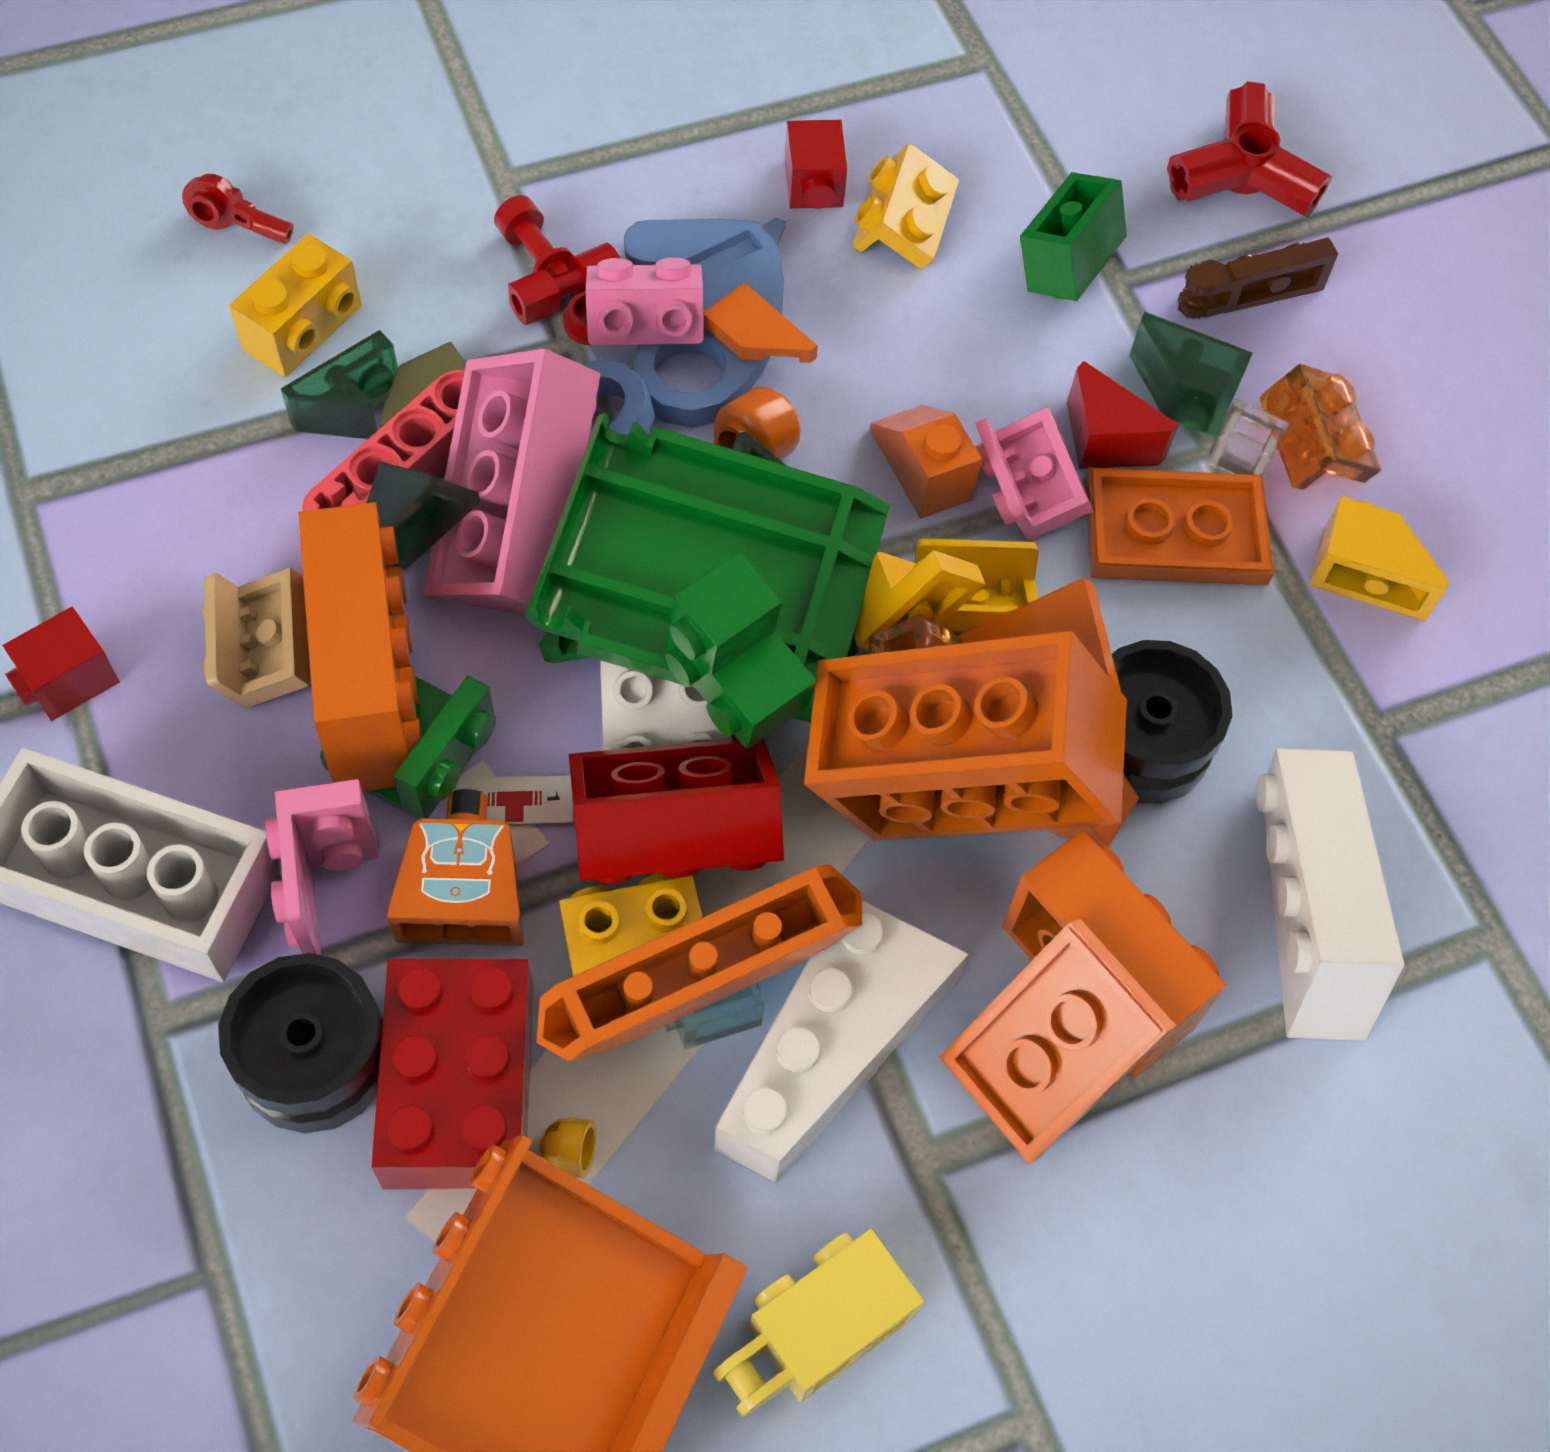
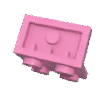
M359 779L275 791L277 817L268 818L265 821L269 853L272 860L278 859L282 879L271 882V898L277 923L284 922L289 948L299 947L302 954L312 953L322 956L314 868L324 867L332 871H344L360 866L365 860L379 858L376 830Z

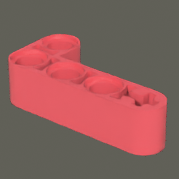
M455 370L447 372L431 383L316 484L304 497L303 511L376 502L381 526L389 527L445 476L465 371Z

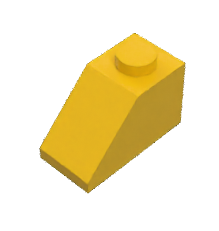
M1341 496L1323 529L1309 585L1426 621L1445 593L1448 579L1400 514L1379 508L1369 502L1356 501Z

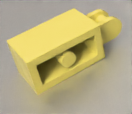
M869 1229L855 1240L852 1239L848 1232L839 1235L813 1257L818 1265L817 1268L796 1283L789 1274L785 1275L768 1286L754 1299L759 1310L751 1315L749 1329L755 1339L727 1358L712 1372L719 1383L727 1380L741 1401L736 1409L742 1418L759 1409L788 1386L801 1403L917 1316L925 1301L872 1229ZM764 1352L779 1372V1374L766 1383L751 1363Z

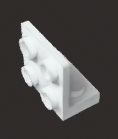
M600 660L603 750L731 739V737L721 733L715 726L707 712L706 705L708 703L697 689L685 687L675 682Z

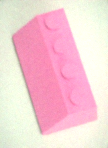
M548 349L468 359L466 361L423 596L516 613H526L589 440L592 419L597 406L596 397L601 373Z

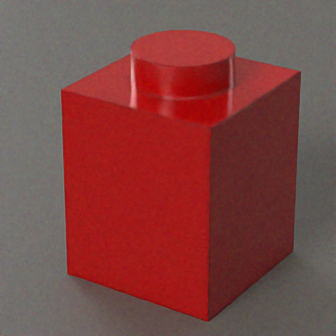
M841 119L787 121L784 161L789 208L821 209L843 207L847 161Z
M73 606L2 645L16 667L5 673L8 681L26 707L38 701L51 722L120 682L105 652Z

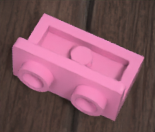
M610 258L600 261L598 266H587L586 311L589 344L653 345L702 343L704 340L701 264L690 265V261L683 258H664L658 260L656 265H633L627 259Z
M1049 407L996 432L987 418L975 423L982 443L976 445L975 448L982 458L981 467L986 477L989 479L996 475L1001 490L993 493L992 496L1006 526L1016 523L1026 539L1030 541L1094 512L1055 417Z

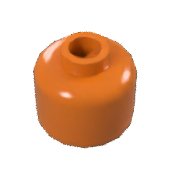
M754 387L719 410L714 419V444L778 463L790 455L800 441L801 427L798 415L793 405L781 393L769 387Z

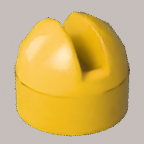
M578 1118L556 1120L549 1125L545 1136L541 1139L539 1151L542 1158L574 1177L585 1178L591 1169L595 1154L597 1137L595 1122Z

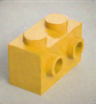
M308 233L228 306L242 350L286 378L350 318L362 304L352 260Z
M662 873L642 879L636 886L611 890L606 886H591L575 892L572 898L559 900L572 977L702 918L693 875L676 878Z

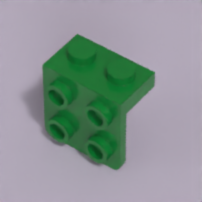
M469 675L465 677L453 695L415 676L419 704H415L416 718L420 720L422 737L393 775L396 787L367 791L368 793L418 820L429 818L440 801L448 797L454 789L460 773L475 752L487 743L496 725L490 687ZM321 750L320 759L322 765L329 771L323 750Z

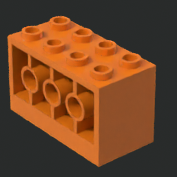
M1073 631L818 660L817 683L814 692L804 785L873 841L1121 824L1127 699Z

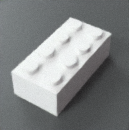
M21 747L0 783V903L220 982H225L271 891V882L276 881L280 873L278 859H271L266 831Z

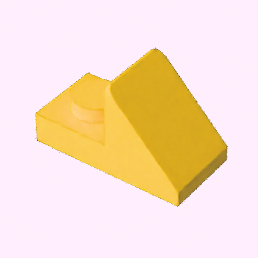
M935 550L917 563L883 552H877L872 561L854 635L857 647L873 651L874 644L886 652L916 648L986 585L978 565Z

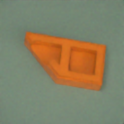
M745 282L703 311L704 327L741 360L765 361V356L798 357L800 363H811L817 358L818 345Z

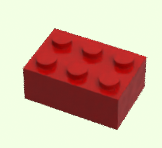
M735 738L568 754L580 881L595 880L603 884H618L628 881L635 875L655 873L679 878L694 875L700 869L727 866L734 870L751 871L762 868L768 862L784 861L781 786L764 739L748 750Z
M387 959L371 1168L382 1189H477L470 1185V1178L485 1151L492 1144L500 1147L503 1141L521 1135L527 1137L534 991L528 959Z

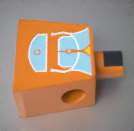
M473 789L454 790L448 795L446 819L421 818L413 823L388 907L387 919L396 943L523 946L524 934L510 824L502 820H486L488 797L483 792Z

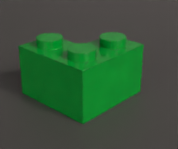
M738 552L674 595L665 659L676 679L685 687L693 684L707 701V712L719 731L727 737L735 735L745 749L748 750L809 706L817 680L775 632L783 602L745 557Z

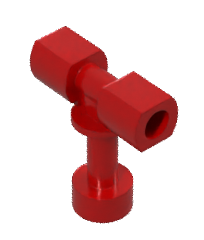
M517 195L506 200L497 209L494 216V224L508 243L513 245L523 244L536 261L532 274L508 283L509 304L520 322L528 325L559 312L561 298L580 290L582 292L586 291L587 266H598V263L602 260L621 257L615 248L607 242L575 256L567 248H553L541 232L544 217L528 196Z

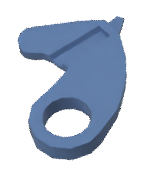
M775 217L762 226L756 221L722 218L637 221L626 230L624 235L625 258L631 261L633 265H656L658 260L664 258H683L690 261V265L701 264L703 311L745 282L782 314L784 277L778 244L782 238L787 221ZM704 327V340L700 344L638 345L632 368L641 375L650 393L654 413L657 418L666 423L693 428L713 423L723 406L749 391L763 374L770 356H765V361L741 360ZM683 352H698L713 358L721 365L724 374L721 380L710 389L695 393L680 392L668 387L659 379L656 372L660 364L670 356Z

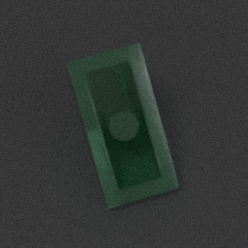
M1144 312L1129 356L1161 413L1189 429L1199 430L1217 437L1253 352Z

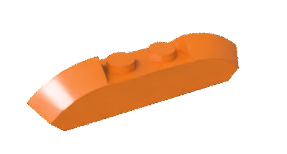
M815 866L566 979L539 997L536 1043L570 1062L613 1049L660 1029L808 959L862 926V892L833 866Z

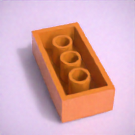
M376 502L298 512L314 724L332 783L359 779L363 792L396 787L393 775L422 737L420 720L416 718L415 704H419L414 667L410 666L409 653L413 652L408 616L403 615L405 614L404 603H407L402 566L390 567V565L399 564L394 527L381 526Z

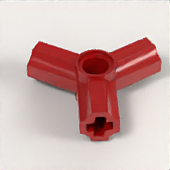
M1249 81L1239 88L1230 89L1226 99L1225 140L1170 157L1167 165L1170 189L1178 201L1186 200L1189 202L1228 189L1244 195L1261 191L1307 218L1317 207L1328 189L1333 176L1280 147V136L1275 130V95L1266 89L1265 83Z

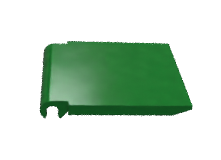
M607 413L598 415L526 610L525 616L529 622L549 633L578 641V654L681 684L671 672L665 659L674 595L740 552L783 602L775 632L815 679L818 660L847 657L864 599L872 561L877 553L890 509L888 503L853 485L653 426L649 436L637 422H633L628 434H619L608 426L609 417ZM815 688L809 706L793 718L811 723Z

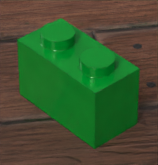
M1075 172L1069 174L1020 235L1028 292L1053 296L1057 299L1079 300L1127 237L1122 180Z

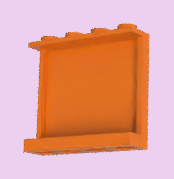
M524 1135L503 1141L500 1147L492 1144L482 1155L472 1173L470 1185L477 1188L464 1214L461 1215L455 1212L445 1223L435 1241L432 1254L438 1256L439 1260L425 1286L417 1282L407 1293L396 1313L393 1325L401 1329L387 1357L383 1358L377 1355L363 1373L353 1396V1399L361 1403L352 1421L408 1452H663L748 1267L724 1253L706 1255L528 1150L533 1140Z

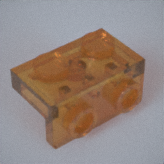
M1301 363L1260 396L1261 406L1291 486L1304 490L1325 473L1365 483L1382 469L1373 449L1375 446L1373 435L1363 424L1354 402L1356 400L1354 388L1340 374H1332Z

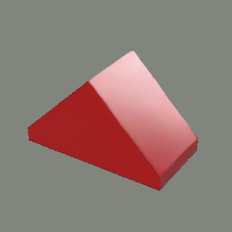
M1083 361L1077 367L1067 400V408L1079 469H1088V467L1159 466L1166 459L1179 424L1087 362Z

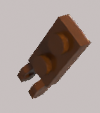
M1327 237L1307 243L1296 242L1286 248L1259 255H1244L1234 261L1227 262L1226 265L1212 259L1203 261L1201 264L1196 263L1195 266L1191 265L1190 269H1187L1185 275L1186 285L1183 291L1180 292L1177 300L1179 302L1178 311H1181L1186 318L1190 317L1194 320V318L1200 319L1201 316L1206 318L1322 291L1337 259L1338 252L1330 238Z

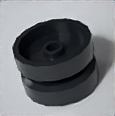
M1141 640L1120 647L1112 653L1121 693L1127 699L1123 774L1139 797L1136 803L1162 804L1186 795L1204 777L1213 756L1217 753L1225 738L1233 716L1230 690L1218 669L1193 649L1172 641Z
M312 953L277 957L250 972L229 995L218 1024L220 1056L252 1109L275 1127L300 1133L336 1129L362 1114L377 1096L383 1019L381 1018L377 1003L362 976L338 959Z

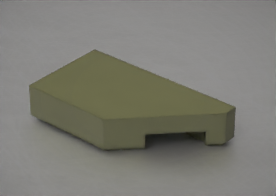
M451 341L399 365L379 418L380 428L438 377L450 371H465L466 362Z

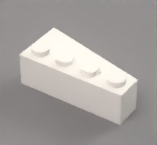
M1276 748L1268 773L1260 774L1258 778L1256 804L1258 811L1264 812L1266 856L1270 869L1286 1037L1366 1041L1405 964L1353 751Z
M862 900V926L809 958L716 1125L714 1151L776 1183L834 1120L837 1112L858 1090H861L876 1074L879 1066L902 1041L905 1042L922 1023L923 1018L941 998L944 999L956 986L969 954Z

